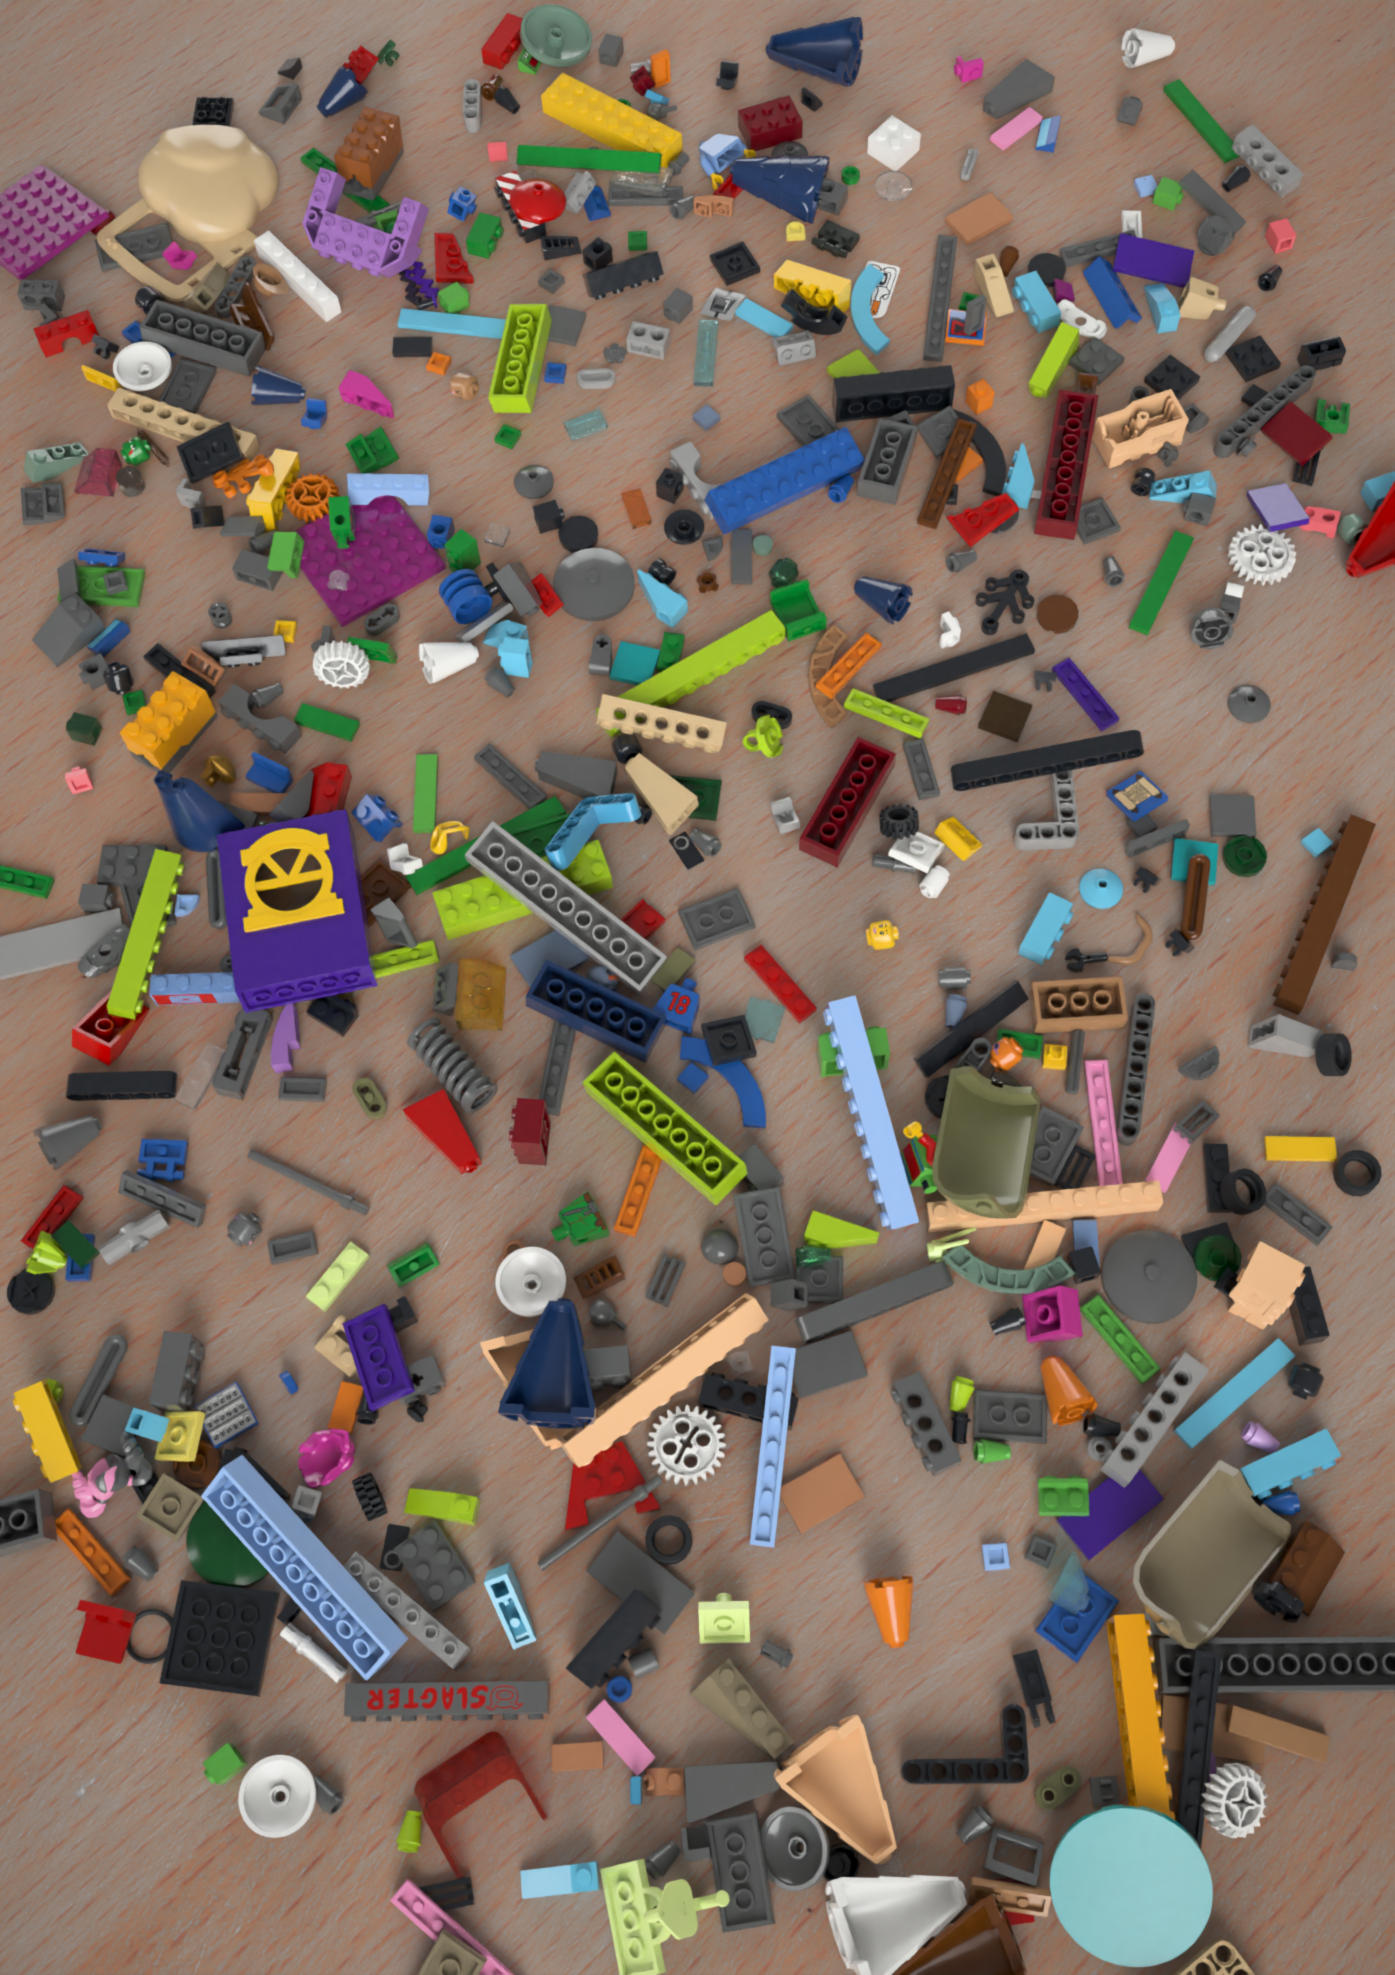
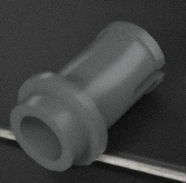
M680 152L674 161L669 162L668 171L670 174L679 175L684 165L689 162V156L685 152Z
M768 1639L760 1652V1655L780 1664V1668L783 1666L788 1668L794 1654L790 1653V1649L785 1650Z

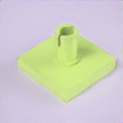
M720 1593L716 1596V1602H698L700 1644L750 1643L749 1601H732L730 1594Z

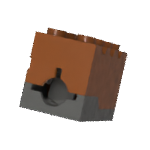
M369 107L363 108L359 115V121L353 124L352 132L346 135L344 145L339 146L334 154L338 174L346 179L342 192L375 200L404 153L399 115Z

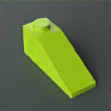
M813 1210L804 1234V1243H807L808 1247L815 1250H820V1248L827 1250L876 1244L880 1233Z
M409 1488L404 1513L476 1526L481 1501L478 1497L458 1493Z

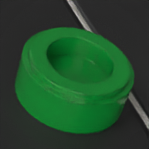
M854 166L845 167L841 172L842 182L847 185L858 183L860 179L859 169Z

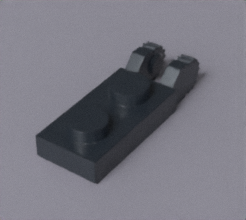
M1035 1649L1012 1655L1025 1705L1029 1709L1034 1728L1040 1727V1718L1035 1705L1043 1703L1046 1719L1049 1724L1055 1723V1716L1050 1702L1052 1698L1038 1650Z

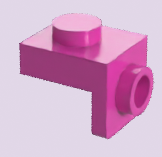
M957 56L954 73L962 83L981 78L984 62L982 58L964 62L961 56Z
M172 242L162 253L172 269L187 270L192 267L194 260L197 258L194 251L181 250L176 242Z

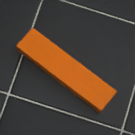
M866 632L816 683L815 687L832 699L880 650L882 643Z
M643 1145L614 1226V1231L635 1238L663 1161L646 1145Z
M67 1508L55 1520L58 1536L111 1597H114L132 1580L72 1509Z

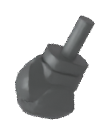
M652 103L648 106L646 115L659 121V119L667 117V112L677 110V106L666 108L665 104Z
M598 1299L590 1307L588 1313L591 1317L590 1322L597 1327L603 1324L609 1326L612 1322L622 1330L626 1329L627 1325L615 1317L618 1312L605 1300Z

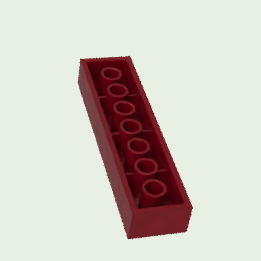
M1059 389L1034 534L1070 540L1075 539L1099 395Z

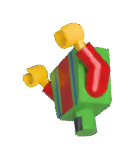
M912 1122L903 1129V1133L906 1137L913 1139L900 1153L908 1184L911 1187H923L926 1194L933 1193L937 1190L933 1182L932 1173L937 1136L928 1135L926 1132L922 1133L921 1124L919 1122Z

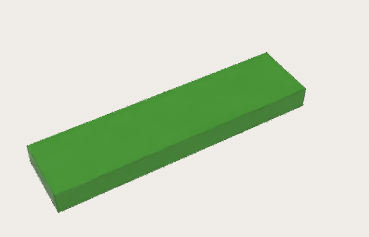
M437 754L416 755L414 833H433L436 827Z
M1099 1294L1080 1307V1312L1141 1385L1161 1370Z

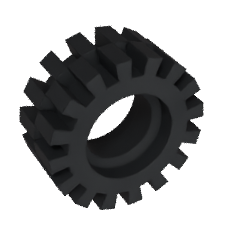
M893 804L891 808L887 806L885 810H881L879 814L880 832L882 835H886L887 838L892 836V839L896 840V837H899L901 840L903 837L910 838V834L914 836L918 832L919 815L915 807L912 806L910 808V805L907 804L905 806L903 804H899V806Z
M371 1472L352 1480L355 1494L368 1521L388 1513L382 1493Z

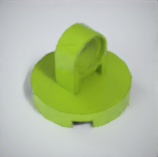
M770 715L760 717L757 720L756 729L748 731L743 738L744 747L749 751L761 750L768 758L781 755L784 745H780L779 738L783 737L778 721L775 718H770ZM748 737H755L758 744L750 743Z

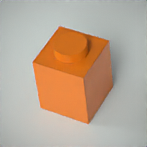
M983 378L967 387L965 403L975 415H978L993 406L995 391Z

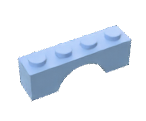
M347 473V496H349L352 505H368L374 498L391 495L403 499L407 505L428 506V474Z

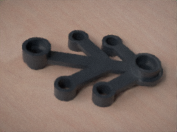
M1014 570L1007 578L997 580L990 577L985 582V589L987 591L993 592L997 588L1009 586L1007 591L989 595L980 592L976 595L975 603L980 607L1000 601L992 615L985 618L982 622L981 629L984 634L994 635L997 632L998 620L1007 605H1009L1012 613V621L1015 624L1024 622L1025 613L1019 609L1014 594L1017 590L1019 591L1022 598L1021 605L1025 609L1032 608L1035 601L1034 597L1028 593L1026 586L1029 583V575L1025 571Z

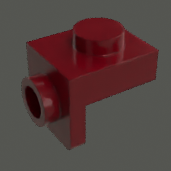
M642 66L630 77L634 84V90L642 97L646 94L647 89L651 90L656 85L645 66Z

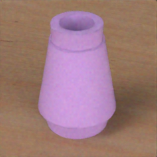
M1248 1422L1241 1433V1438L1245 1440L1246 1444L1271 1454L1276 1452L1280 1445V1442L1258 1422Z

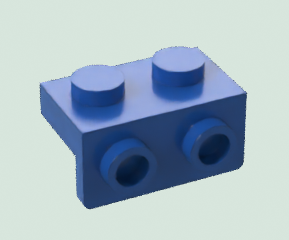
M366 794L351 812L376 842H382L393 827L400 828L403 825L398 819V814L386 806L385 799L379 795Z

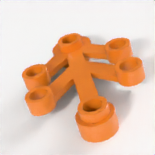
M260 454L251 462L248 458H245V460L241 461L227 473L225 470L217 472L212 477L215 488L224 489V494L231 498L237 493V489L232 484L230 485V482L236 481L241 493L246 494L252 489V486L243 478L258 474L268 477L274 473L275 469L270 459Z

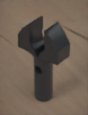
M1079 948L1072 949L1066 955L1065 960L1076 959L1078 962L1069 963L1066 968L1075 973L1082 972L1085 964L1107 961L1108 955L1106 952L1083 955L1080 953Z

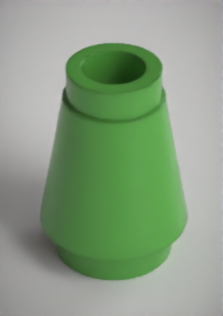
M984 1439L975 1441L973 1446L974 1460L984 1464L1010 1459V1445Z

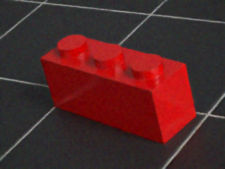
M510 13L505 15L481 48L484 64L502 70L510 62L512 55L515 51H518L522 43L520 28L523 18Z

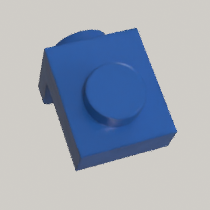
M308 398L306 400L307 411L301 418V425L310 429L321 428L327 420L326 400Z

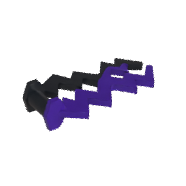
M415 261L412 265L415 268L412 271L405 269L398 273L401 276L400 281L409 282L405 288V292H408L405 296L406 300L416 305L418 310L433 305L437 308L435 299L439 288H431L433 284L432 279L422 278L426 273V269H421L423 262ZM416 285H423L420 290L415 287ZM419 291L420 293L426 294L425 298L429 299L421 301L422 297L415 295Z

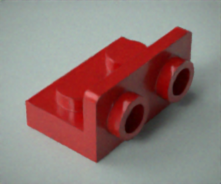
M360 45L357 51L353 49L348 58L350 61L348 63L344 62L342 67L351 69L356 75V82L363 84L379 58Z

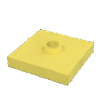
M166 1411L164 1417L170 1420L162 1441L158 1442L154 1459L159 1461L195 1462L206 1413L200 1411Z

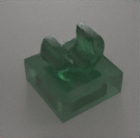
M391 39L377 56L380 65L386 61L387 65L392 66L394 61L390 57L397 61L400 56L398 52L393 50L396 44Z

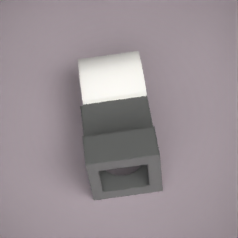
M1227 582L1219 609L1234 613L1229 617L1231 622L1235 624L1240 610L1244 586Z

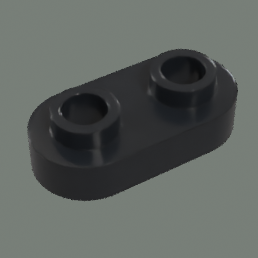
M758 701L752 706L751 715L756 722L762 717L759 713H765V715H770V718H775L781 729L788 728L792 723V713L786 707L766 701Z

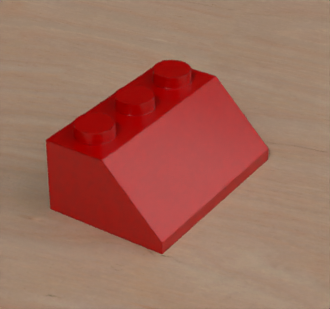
M326 762L310 769L314 773L309 811L303 818L314 814L320 815L335 810H343L352 779L348 765Z

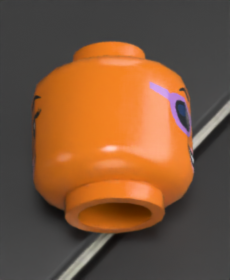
M1003 1037L992 1046L991 1058L989 1060L996 1069L1001 1067L1003 1070L1008 1071L1022 1060V1052L1024 1050L1013 1037L1011 1039Z

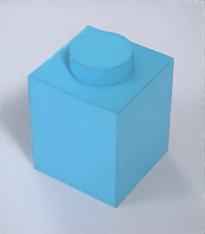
M133 1407L125 1431L161 1442L170 1419Z

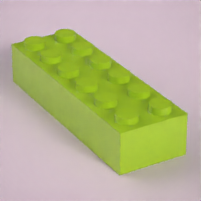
M547 304L509 305L488 396L494 413H532L552 323Z

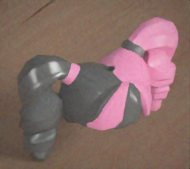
M123 1432L120 1437L122 1451L126 1455L125 1459L118 1455H109L101 1459L88 1473V1480L80 1471L71 1474L73 1477L72 1485L75 1488L74 1495L80 1500L79 1508L81 1513L87 1518L101 1515L109 1498L115 1491L125 1486L145 1485L152 1478L153 1468L144 1457L145 1453L142 1450V1446H138L135 1437H130L127 1432ZM131 1469L136 1471V1476L131 1475Z

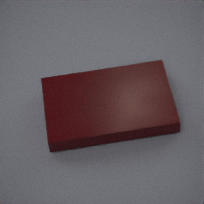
M1292 402L1288 403L1261 428V432L1301 466L1333 439L1327 430Z

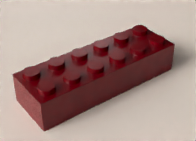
M857 737L799 840L800 851L838 868L895 766L896 753Z

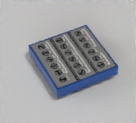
M238 1382L229 1385L194 1406L196 1411L206 1413L203 1426L216 1449L259 1424Z

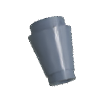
M950 994L949 998L946 999V1027L954 1028L961 1022L968 1005L966 1003L967 998Z

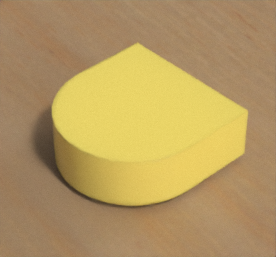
M797 221L789 223L786 226V240H805L804 225Z

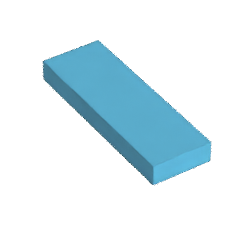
M747 298L735 311L736 316L775 338L788 335L793 329L792 323Z

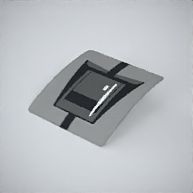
M716 288L707 299L701 314L731 321L737 307L746 295Z

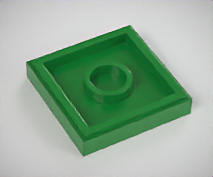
M348 637L347 643L351 642V645H358L359 649H364L369 660L396 663L397 655L389 643Z

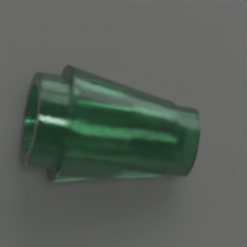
M801 1245L795 1251L797 1266L808 1268L831 1261L830 1248Z

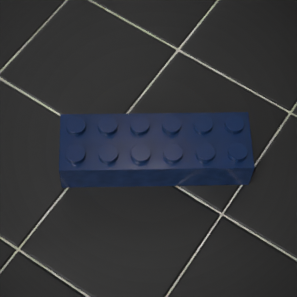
M547 959L526 994V1007L644 1063L647 1062L666 1025L667 1016Z

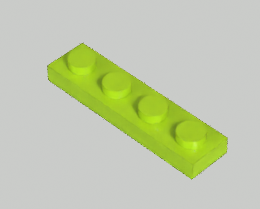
M854 688L844 703V708L920 739L930 720Z

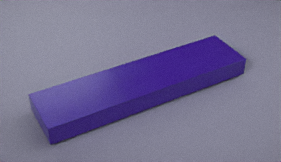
M1070 658L1052 667V672L1057 673L1056 677L1101 732L1119 721L1118 715Z

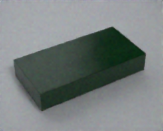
M69 1220L51 1235L82 1269L100 1254Z

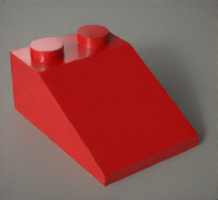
M111 991L72 1028V1047L109 1066L123 1053L150 1009L143 1005L141 1013H137L135 1020L108 1014L107 1004Z

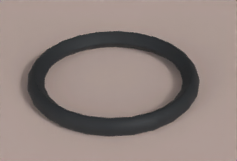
M148 1609L137 1614L134 1622L135 1624L142 1617L155 1614L165 1618L171 1627L173 1619L162 1610ZM130 1638L126 1648L134 1660L144 1664L159 1662L165 1658L166 1653L165 1650L157 1657L142 1658L133 1651L130 1645Z

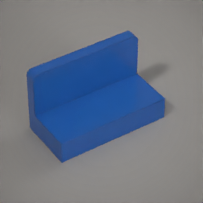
M253 752L251 757L254 764L245 775L246 779L273 793H285L294 781L289 769Z

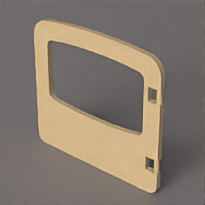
M143 198L107 224L97 234L99 246L114 261H117L121 267L143 284L153 287L159 294L173 302L184 301L197 286L196 284L192 288L190 285L195 281L200 282L217 262L225 270L229 268L242 255L255 247L254 240L257 238L255 234L246 229L242 233L222 241L206 242L198 240V243L214 259L185 282L175 285L141 263L115 239L117 234L123 233L145 215L154 213L147 206ZM238 248H241V249H242V250L239 251L237 254H234V253H233V252H234L235 250H237Z

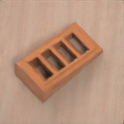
M196 645L189 647L181 665L215 687L226 670ZM196 656H197V657H199V658H198V660H197V662H196V664H195V663H194V660H195V658H196ZM202 661H205V663H204V665H203V667H202V669H201L199 666H200V664H201ZM208 665H211V668L207 674L205 671ZM215 669H217L218 672L215 678H212V673Z

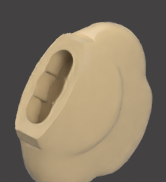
M191 125L167 130L161 134L159 141L145 155L140 164L138 185L144 201L154 213L169 221L181 237L198 243V240L206 242L226 240L242 233L246 229L249 230L256 222L259 212L273 201L278 190L279 177L275 164L269 155L251 141L241 129L221 125Z

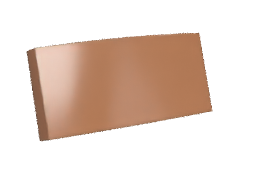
M716 195L695 197L694 214L712 218L714 213L732 217L734 213V198Z

